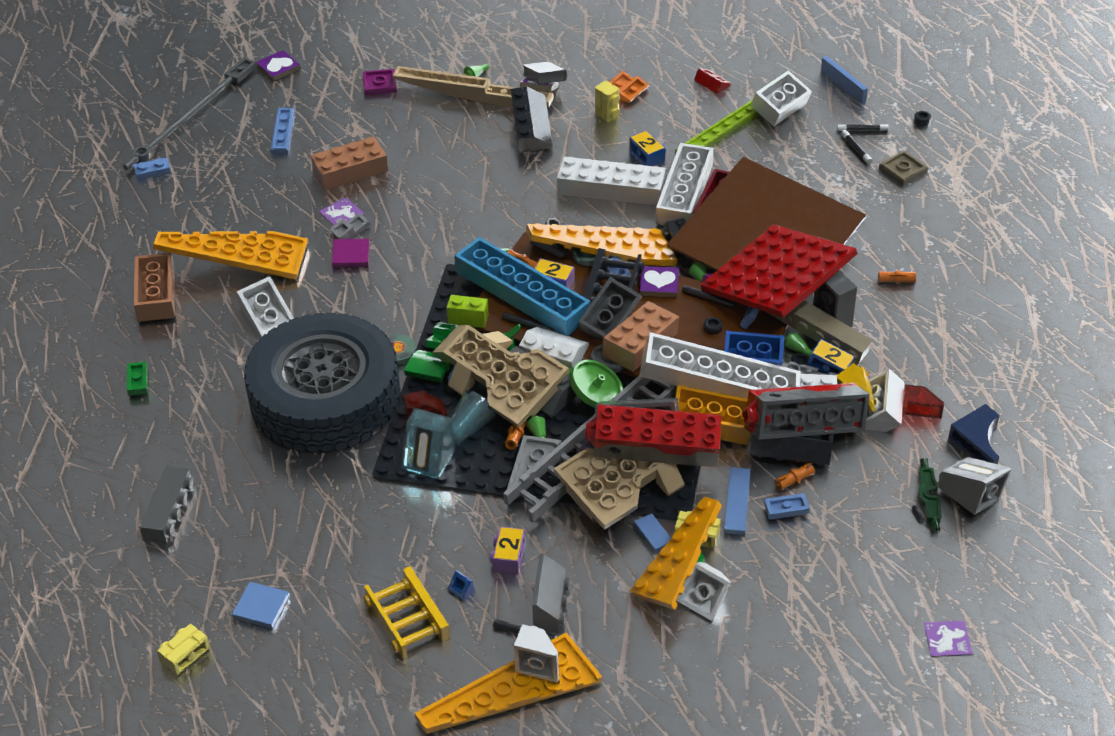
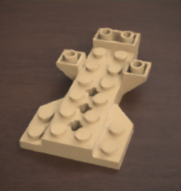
M469 325L457 326L432 352L433 355L448 364L450 362L455 366L448 386L461 396H464L476 383L475 380L487 387L489 408L518 428L529 416L534 417L558 391L557 385L569 373L568 367L540 349H534L529 353L522 354L519 352H509L507 349L513 343V340L499 331L482 334Z
M592 448L584 449L554 468V473L566 486V492L591 520L594 518L604 530L637 509L640 488L655 478L657 485L668 496L685 485L676 466L677 464L594 457V449Z

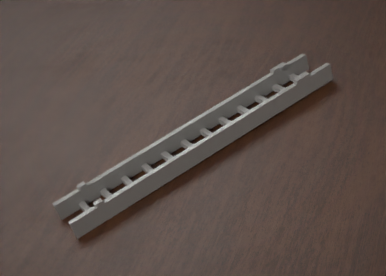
M639 375L610 401L634 400L632 397L637 392H641L650 399L674 398L677 386L652 380L666 389L658 396L644 387L652 379L640 377ZM595 414L532 469H528L520 476L519 480L503 493L504 503L509 505L519 495L524 497V502L532 507L529 510V521L533 523L567 493L563 482L551 487L541 480L540 477L547 471L557 477L554 473L555 467L553 466L558 461L563 460L565 462L571 457L566 454L573 448L580 452L587 448L580 444V442L585 439L586 423L596 417ZM533 483L546 491L541 500L526 491Z

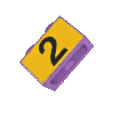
M540 258L534 268L569 289L575 281L573 266Z
M500 526L498 535L495 534L493 546L495 551H491L490 563H493L494 572L519 575L525 547V529Z

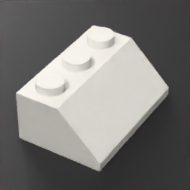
M539 327L527 330L519 344V348L528 353L531 350L540 349L569 369H573L582 360L589 346L588 342Z
M888 369L869 379L876 411H867L865 430L887 432L901 425L904 382Z

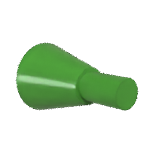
M485 63L481 66L465 67L463 74L478 77L483 71L489 69V65Z
M699 262L694 263L689 269V274L695 280L702 282L703 275L707 274L706 266Z
M797 332L790 333L785 339V347L798 353L806 354L810 358L812 351Z
M539 416L531 417L526 424L527 428L534 437L546 438L545 418Z

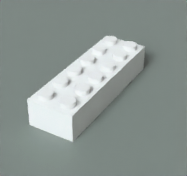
M680 143L656 206V224L665 225L668 221H676L682 218L687 222L693 215L713 165L714 148Z
M563 157L557 177V194L657 206L666 182V168Z

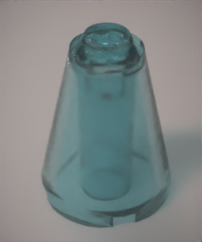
M466 390L462 394L443 431L444 440L450 445L460 444L495 418L496 413L494 409L490 411L487 407L489 403L482 396L473 391L468 393V390Z

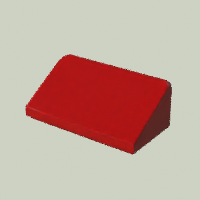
M698 69L694 77L696 82L715 93H720L731 85L730 82L708 69Z

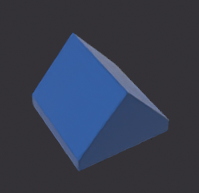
M455 571L447 588L462 600H465L476 590L473 581L459 571Z

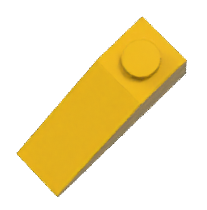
M853 363L837 375V381L839 384L854 383L870 394L868 410L875 412L872 388L867 378L869 374L864 367H859Z

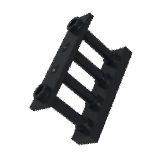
M598 248L583 297L592 303L596 294L603 288L599 282L603 281V279L608 280L610 277L618 282L629 283L628 288L635 291L639 274L644 271L642 254H638L636 263L609 259L606 257V249ZM610 266L633 270L632 276L607 273L603 269Z

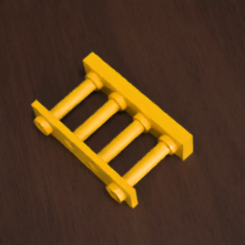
M411 566L403 569L404 578L401 579V582L376 593L372 592L369 585H365V595L363 596L365 605L368 608H372L390 637L394 652H399L403 660L407 658L406 646L430 635H438L442 642L450 639L448 623ZM404 589L411 592L410 597L385 608H382L379 600ZM413 604L419 605L421 608L419 612L395 623H392L388 615ZM420 620H429V627L405 638H401L397 632Z

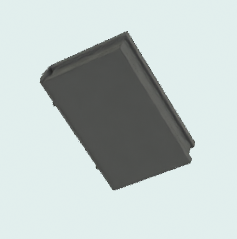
M550 62L523 65V76L538 84L567 80L566 70Z

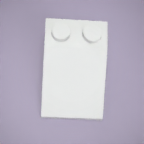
M267 277L237 291L236 300L261 337L264 334H268V331L274 327L277 328L279 324L293 319L271 277Z

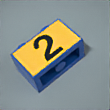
M647 130L630 137L629 151L645 166H655L665 162V146L657 141Z
M820 339L812 351L807 365L818 368V371L823 374L829 375L830 372L839 374L852 364L855 356Z

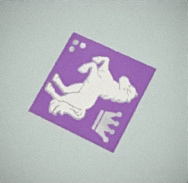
M344 198L319 211L334 225L342 219L348 222L358 213L361 215L365 214L348 198Z
M965 621L924 622L931 656L973 654Z

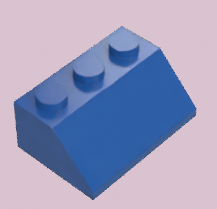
M726 331L724 352L782 366L784 336Z

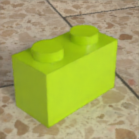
M459 295L450 296L447 305L448 324L485 328L489 316L488 299Z

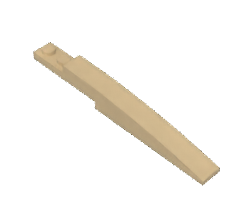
M398 66L393 74L394 79L439 93L513 108L510 89L515 87L491 84L488 78ZM538 91L545 95L547 108H549L554 98L553 93Z

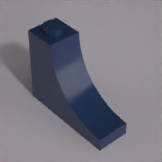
M984 404L952 423L948 438L970 457L998 464L1000 456L992 449L988 436L997 429L1000 415L987 404Z

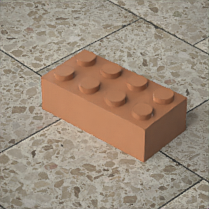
M375 136L310 155L313 173L324 191L388 172L387 155Z
M172 253L135 256L134 309L138 322L175 318V267Z
M646 302L603 338L602 356L634 372L641 366L643 349L649 333L670 338L675 337L678 333L679 316L654 303Z

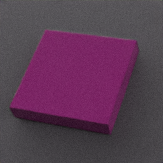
M395 69L363 71L364 94L397 93L396 79L393 78Z
M369 238L334 239L332 268L368 267Z

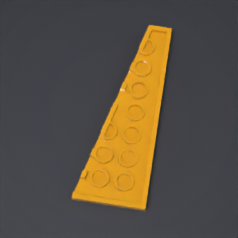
M566 632L551 640L558 652V683L515 672V660L415 712V719L424 732L429 734L602 682V676Z

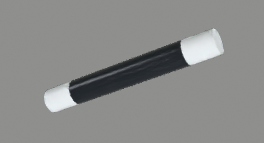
M888 124L837 125V131H888L889 128Z
M843 130L841 132L843 138L867 164H871L873 159L846 130Z

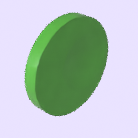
M582 360L574 366L570 373V384L576 395L594 408L599 401H610L623 390L618 376L606 365L598 361Z

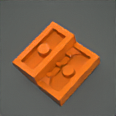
M624 71L609 81L612 85L619 88L620 101L627 103L633 101L649 87V84L640 77L632 78Z

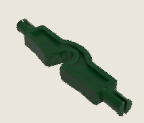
M924 458L920 459L921 467L918 472L920 485L917 497L919 503L924 507L926 522L931 523V531L935 533L936 530V533H939L941 531L939 523H941L942 519L940 497L929 495L938 492L934 469L929 467L928 459L925 458L924 461Z

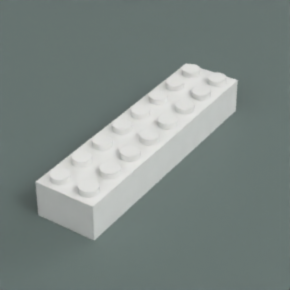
M650 332L643 349L640 377L675 386L680 385L748 399V390L800 387L801 371Z

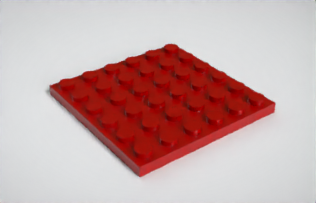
M772 225L700 285L702 291L784 318L857 255V250L851 246Z

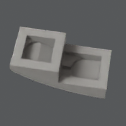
M358 213L348 222L342 219L330 231L338 239H348L363 232L371 224L363 215Z

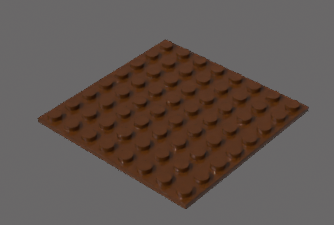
M743 156L669 241L667 247L714 271H718L720 267L729 262L732 257L736 256L772 225L845 245L867 215Z

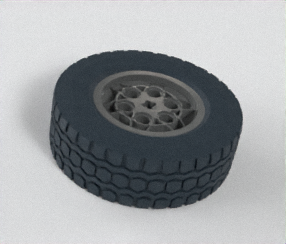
M315 313L314 315L309 314L301 316V318L290 319L289 322L285 321L279 324L277 328L274 327L268 331V334H264L259 339V342H256L245 364L244 380L249 407L258 428L268 438L274 440V442L280 445L284 444L285 447L290 449L295 448L298 451L332 452V450L338 451L346 449L345 447L350 448L358 445L359 442L362 443L368 440L370 436L373 437L388 424L400 398L397 355L390 339L374 324L371 325L370 322L364 319L361 320L359 317L349 316L348 314Z

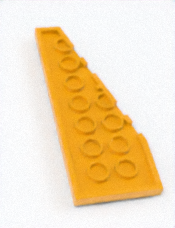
M538 223L527 224L526 227L530 240L549 245L559 243L567 249H571L573 246L581 248V252L595 255L598 248L606 249V257L614 255L622 261H627V259L636 260L638 254H642L644 265L676 266L678 261L672 249L667 247L668 242L661 230L656 228H613L607 226L592 227L588 225L563 226L557 224L542 225Z
M238 231L209 232V234H200V232H193V234L158 232L153 249L297 280L308 239L275 231H267L266 234H257V231H250V234H240Z

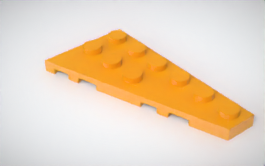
M703 497L698 502L695 509L630 589L633 596L673 610L676 609L678 605L676 599L678 595L683 594L685 579L691 576L701 553L700 546L708 538V528L714 525L722 507L718 500Z

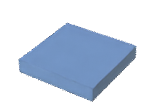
M249 582L232 613V617L236 620L273 629L290 597L289 592Z

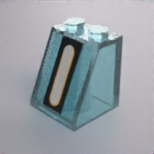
M415 408L406 423L402 469L439 479L455 452L452 418Z

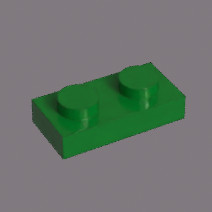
M146 361L127 363L128 396L148 394V366Z

